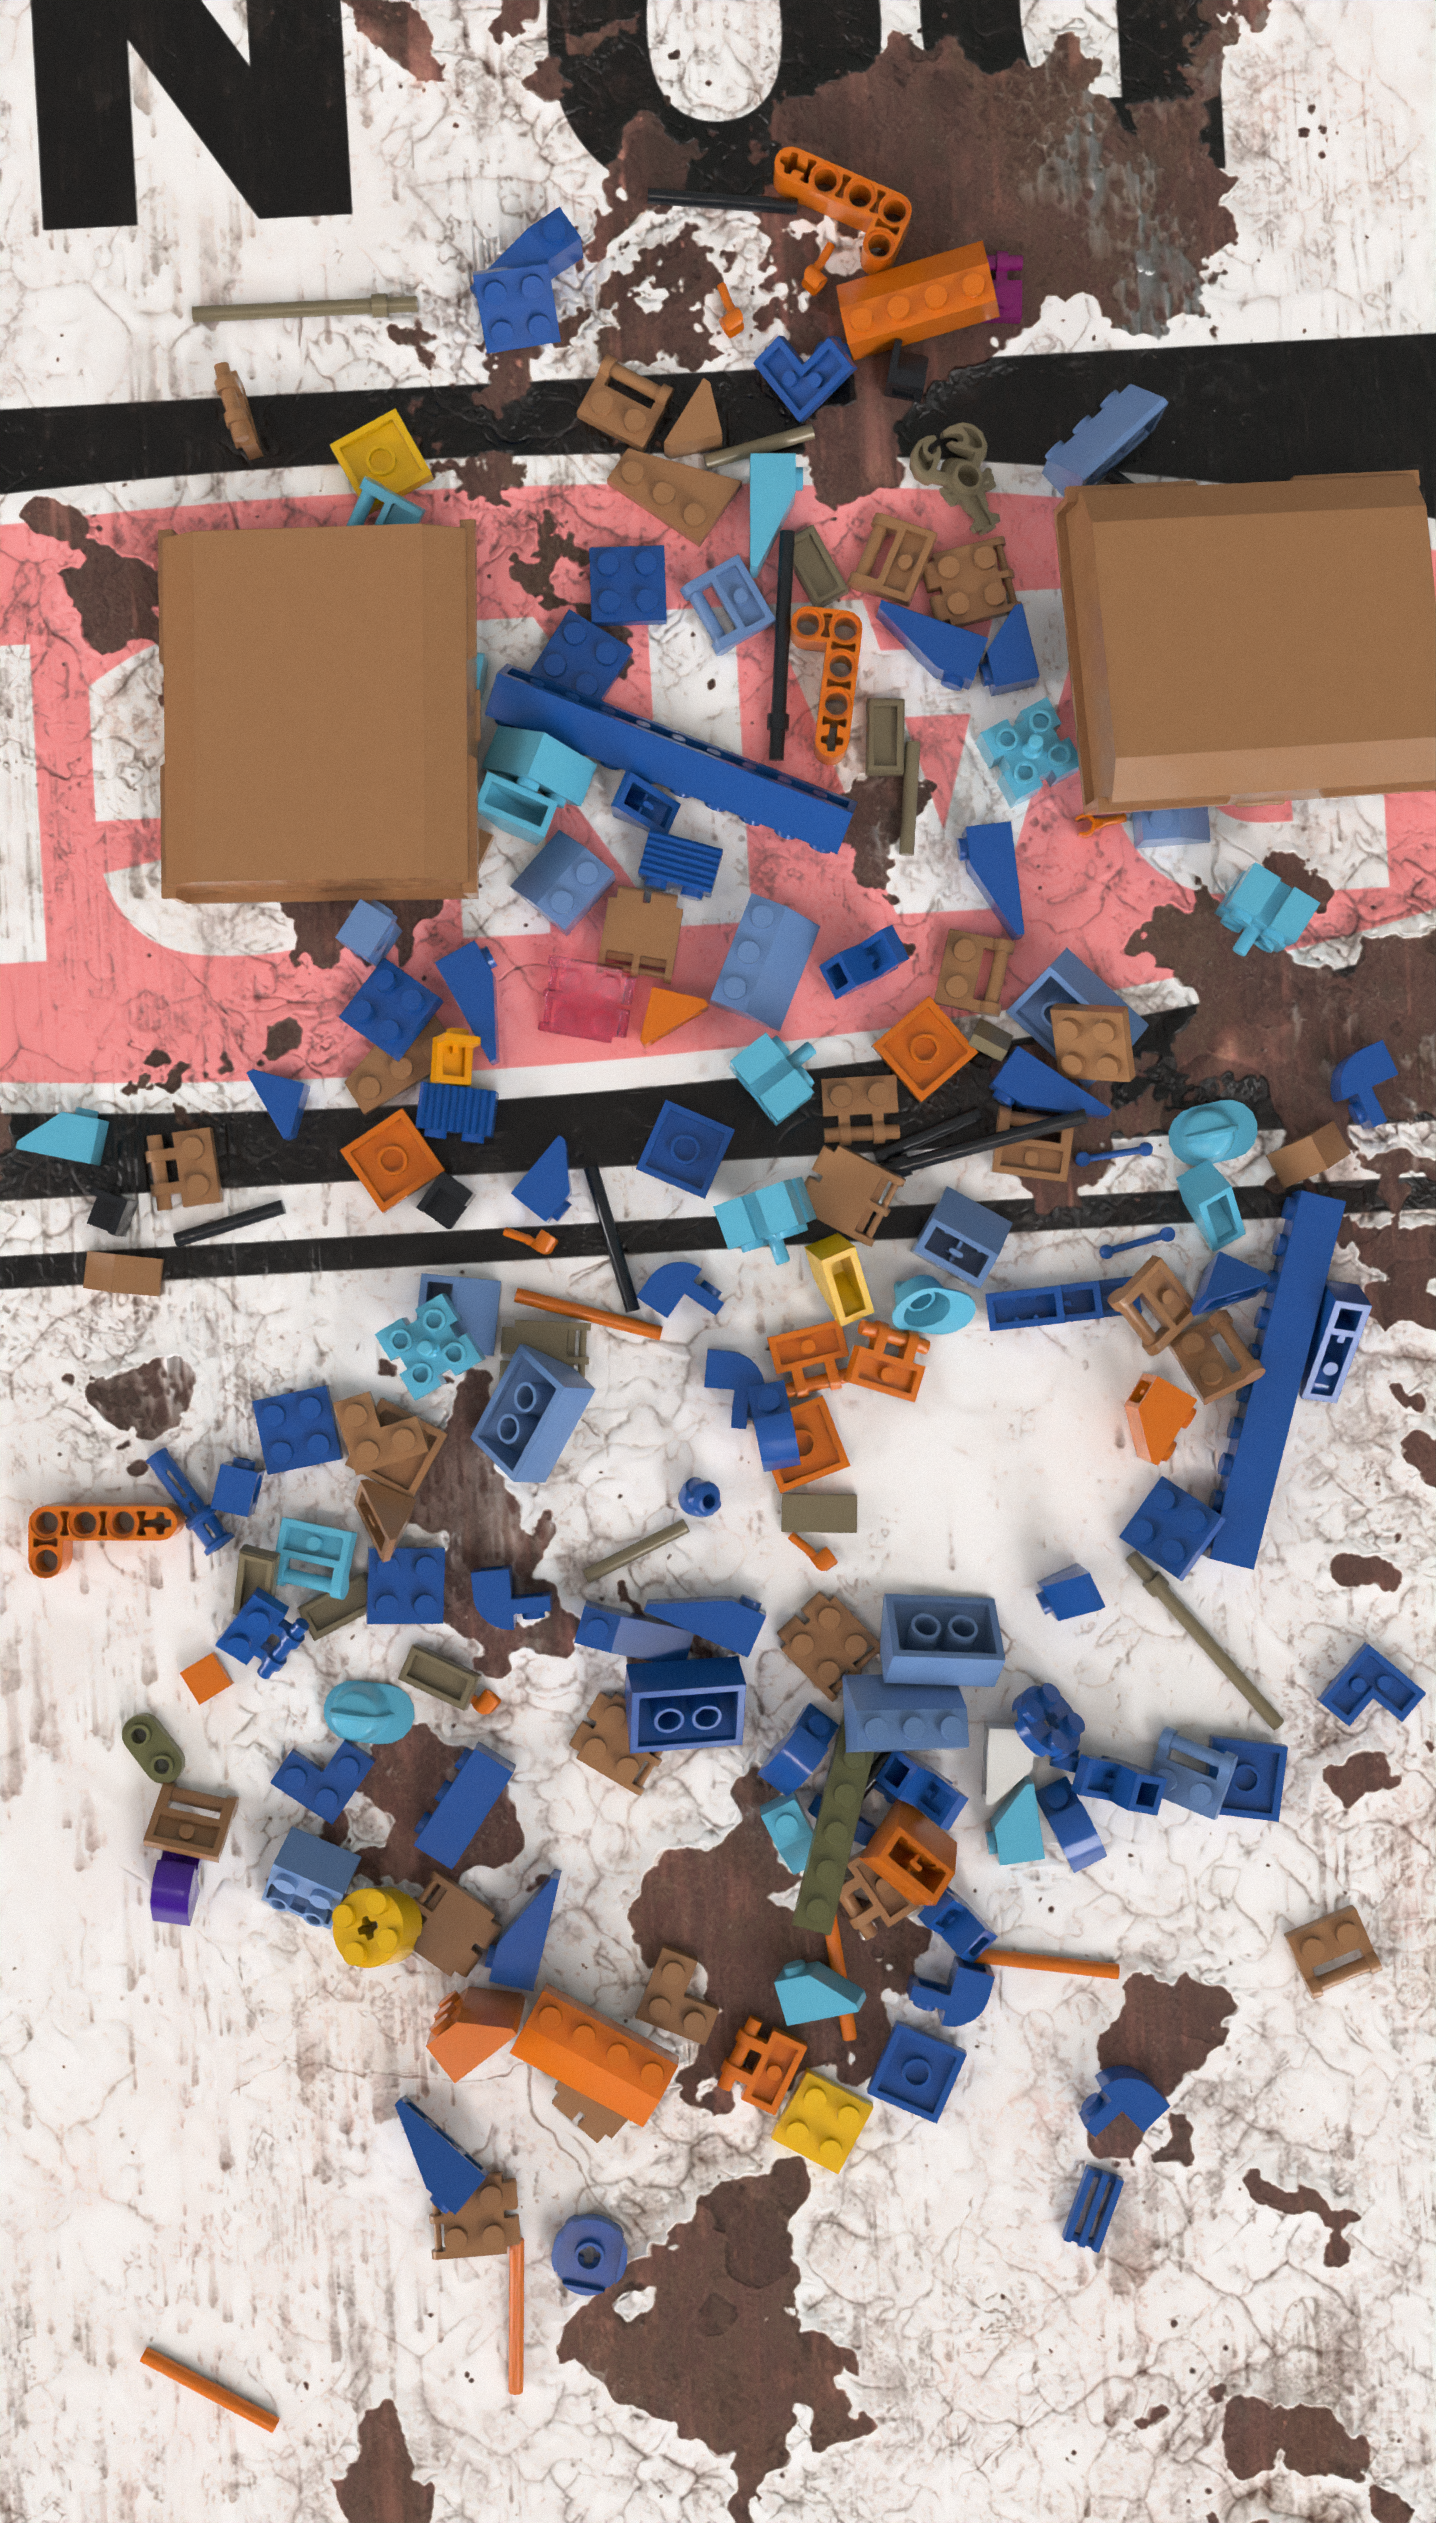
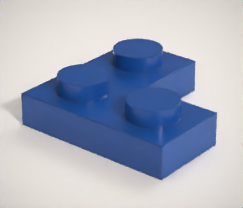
M779 335L753 362L758 371L799 422H805L857 369V366L835 338L830 337L804 362L784 336Z
M1364 1642L1316 1700L1342 1722L1350 1726L1372 1699L1376 1700L1393 1716L1403 1722L1426 1695V1692L1373 1647Z
M345 1739L326 1768L323 1769L293 1748L270 1783L333 1825L377 1759Z

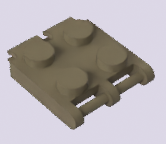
M515 1320V1327H502L500 1353L515 1354L519 1344H525L573 1368L575 1364H578V1373L585 1378V1365H589L590 1357H586L587 1331H591V1323ZM576 1330H579L578 1356H575ZM500 1361L499 1382L510 1361Z

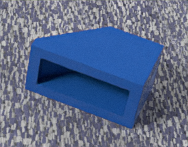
M1022 603L1013 607L986 651L982 660L983 663L979 664L981 683L983 687L989 686L991 697L1035 687L1040 678Z
M560 1135L557 1136L511 1192L514 1197L546 1223H549L552 1218L558 1222L572 1205L567 1201L572 1195L567 1141Z
M1078 1563L1037 1582L1041 1592L1035 1594L1042 1611L1045 1615L1051 1613L1057 1621L1095 1612L1106 1607L1090 1572Z

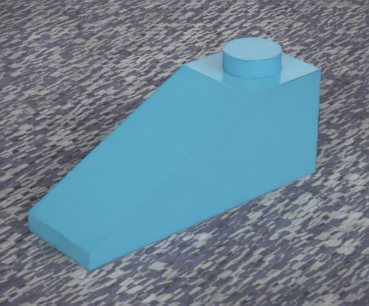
M750 453V575L752 578L758 577L794 505L796 491H803V467H796V453Z

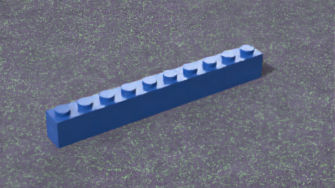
M506 663L496 674L485 712L486 716L495 719L496 724L545 732L579 754L600 760L599 763L608 769L630 771L649 784L658 783L670 788V792L682 798L693 797L704 801L705 806L717 812L729 811L739 815V818L749 825L759 826L762 824L774 829V832L782 838L789 840L797 838L809 843L812 849L820 853L828 854L832 852L838 854L857 806V801Z
M1301 1190L1292 1192L1291 1197H1287L1283 1204L1281 1217L1285 1219L1282 1234L1278 1233L1274 1240L1272 1254L1276 1255L1273 1270H1268L1267 1272L1271 1281L1263 1289L1264 1292H1267L1264 1307L1260 1306L1256 1312L1254 1328H1257L1258 1331L1255 1343H1250L1247 1348L1254 1360H1259L1266 1371L1261 1378L1236 1391V1401L1240 1403L1237 1415L1232 1416L1228 1423L1227 1438L1231 1439L1227 1453L1223 1452L1219 1459L1217 1472L1221 1475L1218 1490L1213 1489L1208 1504L1209 1508L1223 1516L1226 1521L1202 1553L1203 1556L1209 1559L1254 1570L1346 1201Z

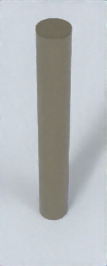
M812 424L804 425L703 455L706 469L710 470L750 458V453H768L815 439V433Z
M918 741L905 742L899 855L914 856L920 742Z
M681 1519L583 1569V1573L587 1581L591 1583L689 1533L690 1530L685 1520Z

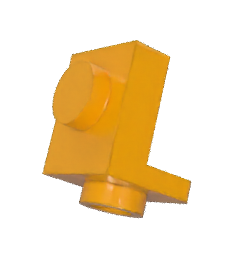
M447 1028L446 1033L433 1037L430 1083L462 1087L471 1086L473 1048L481 1045V1037L470 1036L469 1030L464 1028Z

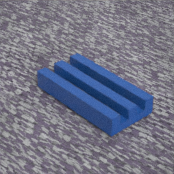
M1086 2164L1062 2232L1063 2241L1069 2243L1074 2241L1080 2247L1085 2248V2246L1091 2247L1092 2251L1100 2252L1124 2184L1122 2176ZM1097 2177L1099 2180L1080 2233L1075 2232L1093 2178ZM1111 2182L1093 2236L1090 2237L1089 2235L1107 2184Z

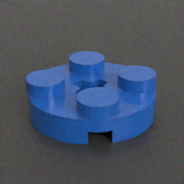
M1045 1683L1042 1686L1034 1685L1027 1688L1014 1699L1012 1712L1017 1709L1018 1720L1014 1723L1016 1732L1023 1743L1034 1754L1040 1757L1048 1754L1055 1757L1052 1761H1060L1078 1748L1080 1734L1085 1731V1723L1082 1717L1075 1713L1060 1695L1056 1686L1051 1683Z
M582 2214L569 2217L565 2225L556 2234L551 2255L553 2269L563 2280L562 2284L568 2290L585 2296L601 2294L605 2292V2288L610 2287L614 2282L616 2284L622 2278L627 2265L628 2247L623 2229L619 2224L598 2214ZM587 2246L594 2247L595 2251L600 2253V2257H593L592 2263L585 2262V2255L579 2253L582 2249H586Z

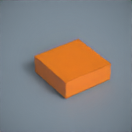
M215 1651L180 1672L199 1705L234 1684Z

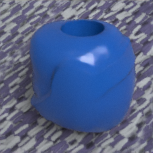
M693 1477L683 1484L678 1495V1502L685 1513L700 1518L708 1517L721 1507L720 1490L709 1480L705 1481L699 1477Z

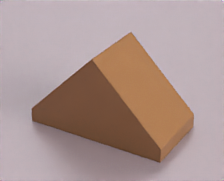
M705 378L702 379L664 441V456L669 459L722 448V430L710 382Z
M1334 1120L1269 1153L1266 1157L1284 1189L1329 1169L1351 1154Z
M87 1251L83 1288L112 1293L160 1296L164 1259Z
M364 1479L360 1480L354 1505L382 1562L390 1561L410 1521L416 1499L372 1480Z

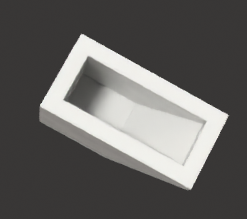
M984 1721L981 1797L986 1805H994L1033 1769V1757H1039L1023 1743L1016 1732L1013 1722Z

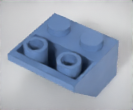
M946 1186L910 1252L973 1288H981L1002 1250L1012 1222Z
M421 1273L418 1307L441 1293H447L462 1318L461 1321L454 1324L460 1335L471 1333L483 1354L494 1356L501 1281Z
M292 1826L273 1863L261 1900L268 1902L272 1908L278 1911H289L302 1917L312 1926H323L331 1929L333 1925V1911L344 1900L361 1856Z

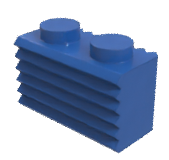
M650 829L638 876L640 879L645 880L644 885L646 887L665 891L666 887L669 886L681 890L680 895L682 897L702 901L703 896L707 898L712 896L723 856V849Z
M421 1082L415 1127L424 1129V1137L446 1139L448 1132L462 1134L461 1141L484 1144V1137L494 1138L499 1093L494 1090Z

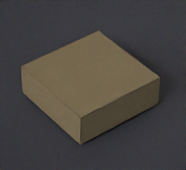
M980 1018L968 1044L986 1055L1002 1061L1009 1049L1013 1035Z

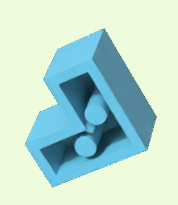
M498 725L481 768L536 793L539 791L545 797L557 801L558 808L564 809L565 804L581 807L598 764L545 732Z

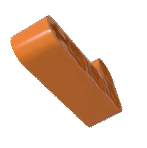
M790 146L780 150L774 161L773 184L776 191L783 197L798 199L799 204L866 233L863 240L860 262L861 267L867 274L872 275L891 269L909 228L912 207L908 198L897 191L800 148ZM825 183L832 186L833 189L824 192L816 186ZM863 199L867 202V205L858 207L853 205L851 201ZM888 214H896L899 217H901L902 220L899 222H891L887 220L885 216ZM873 248H881L884 251H886L887 254L878 257L874 256L870 252V250Z
M804 606L797 609L792 616L790 639L799 649L825 653L813 749L814 755L819 762L828 766L836 765L844 759L850 739L863 630L862 622L855 613L847 610ZM808 621L816 626L817 631L812 635H804L799 632L797 626L802 622ZM840 626H847L853 630L854 636L848 640H843L836 636L834 631ZM835 663H842L849 668L850 673L845 677H837L831 672L830 667ZM831 700H838L844 704L846 710L840 715H834L827 711L825 705ZM830 728H837L834 751L827 750L826 743Z
M173 1503L48 1504L34 1510L29 1517V1568L39 1578H52L66 1571L72 1564L73 1541L166 1540L181 1532L185 1526L184 1521L186 1518L178 1505ZM47 1512L53 1513L58 1520V1526L55 1531L49 1530L44 1524V1516ZM84 1512L91 1513L96 1519V1526L93 1531L87 1530L82 1525L81 1519ZM122 1512L129 1513L134 1519V1527L131 1531L123 1529L120 1525L119 1518ZM163 1515L165 1519L171 1520L172 1523L171 1526L166 1528L162 1523H152L147 1526L148 1520H153ZM46 1550L54 1552L57 1556L58 1563L55 1569L48 1567L44 1562Z

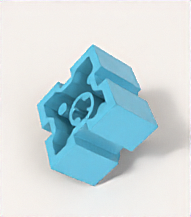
M1048 697L1020 711L1015 720L1016 725L1011 726L1008 719H1005L981 732L975 742L988 768L991 769L998 765L1002 772L997 785L1010 808L1037 795L1043 787L1042 781L1045 779L1049 787H1052L1076 774L1079 770L1078 752L1071 739L1068 737L1060 741L1056 734L1062 723Z
M1255 862L1236 877L1214 914L1221 917V924L1231 931L1240 933L1242 928L1244 929L1233 947V951L1238 955L1246 956L1253 944L1263 951L1269 953L1275 951L1278 953L1285 949L1286 946L1297 942L1320 902L1298 888H1291L1280 881L1281 878Z
M765 1032L730 1061L729 1069L757 1101V1104L773 1124L777 1126L811 1099L814 1094L811 1087H813L815 1082L801 1065L814 1056L816 1050L809 1042H806L789 1055V1049L777 1035L771 1039Z
M802 1176L778 1182L713 1206L728 1250L741 1247L742 1252L745 1253L769 1244L776 1265L790 1261L783 1239L809 1230L806 1223L817 1219Z
M441 1293L416 1308L415 1311L419 1316V1319L410 1323L407 1317L400 1318L375 1334L390 1361L401 1358L407 1370L399 1375L415 1401L446 1384L447 1382L442 1374L450 1369L455 1376H458L486 1359L472 1334L466 1333L461 1336L454 1325L461 1321L462 1318L447 1293Z

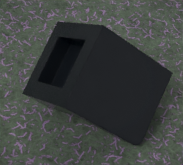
M895 339L884 396L920 403L929 358L924 355L900 351L902 340Z
M442 1171L416 1208L426 1213L446 1229H452L477 1194L448 1173Z
M93 1187L90 1194L96 1196V1200L87 1224L106 1230L108 1234L126 1237L139 1202L103 1188Z

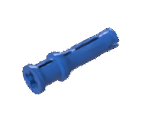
M166 1447L157 1451L146 1460V1463L150 1465L167 1492L186 1516L185 1526L188 1530H193L205 1547L204 1553L206 1556L213 1554L235 1538L233 1532H227L215 1515L217 1510L210 1509L211 1505L204 1503L188 1478L170 1456ZM168 1471L171 1472V1474L173 1475V1477L176 1479V1481L178 1482V1484L181 1486V1488L183 1489V1491L186 1493V1495H187L186 1498H184V1496H183L182 1493L179 1491V1489L177 1488V1486L175 1485V1483L172 1481V1479L170 1478V1476L167 1474ZM193 1503L198 1511L194 1512L190 1504ZM205 1524H207L210 1527V1529L216 1536L215 1538H213L212 1535L209 1533V1531L205 1527Z

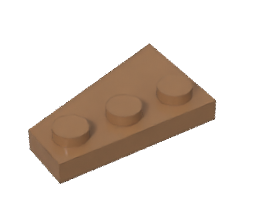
M629 448L607 478L609 486L698 547L703 544L742 487V481Z
M434 1014L399 1062L375 1045L345 1080V1085L364 1115L371 1113L431 1075L433 1037L446 1033L436 1014Z

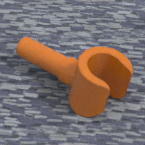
M827 242L814 264H810L804 271L801 285L812 296H816L828 280L821 271L835 248L831 242Z
M722 282L717 285V289L727 314L719 318V323L726 336L731 339L744 330L743 314L738 307L735 308L726 283Z
M1082 813L1075 818V822L1087 820L1092 824V828L1087 832H1079L1077 835L1080 838L1086 839L1091 837L1096 829L1127 822L1126 814L1094 818L1092 815H1084Z
M506 1227L503 1232V1236L523 1242L544 1255L550 1254L558 1243V1239L541 1229L536 1238Z
M792 1532L788 1537V1540L806 1553V1556L811 1559L818 1570L828 1571L838 1563L827 1546L817 1553L811 1545L795 1532Z
M487 1688L479 1697L474 1694L471 1701L474 1709L483 1715L494 1712L501 1703V1699Z

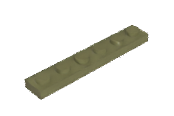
M844 1709L791 1923L793 1926L824 1935H831L874 1756V1752L846 1753Z

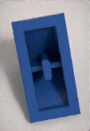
M626 771L611 804L613 817L649 832L650 829L668 834L681 804L634 773Z
M254 1069L246 1072L283 1139L292 1141L297 1138L311 1086Z
M1219 1251L1204 1268L1190 1310L1193 1316L1254 1298L1269 1284L1271 1279L1267 1273Z

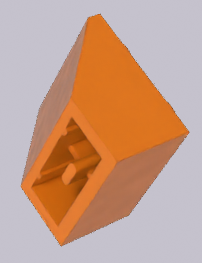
M1143 1373L1124 1407L1137 1457L1158 1466L1161 1460L1166 1462L1173 1454L1177 1445L1174 1438L1180 1428L1186 1429L1192 1422L1197 1411L1193 1408L1197 1399L1159 1376Z
M897 1798L859 1859L914 1905H936L955 1875L957 1842L916 1807Z

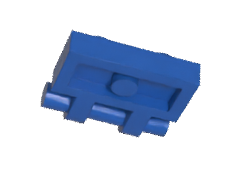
M257 1587L219 1636L215 1646L245 1665L254 1656L261 1659L262 1664L257 1669V1673L261 1678L269 1679L274 1672H279L286 1664V1656L289 1652L297 1649L304 1641V1633L308 1630L309 1623L303 1618H297L293 1624L285 1620L284 1617L288 1612L289 1606ZM272 1633L280 1639L276 1646L266 1641Z

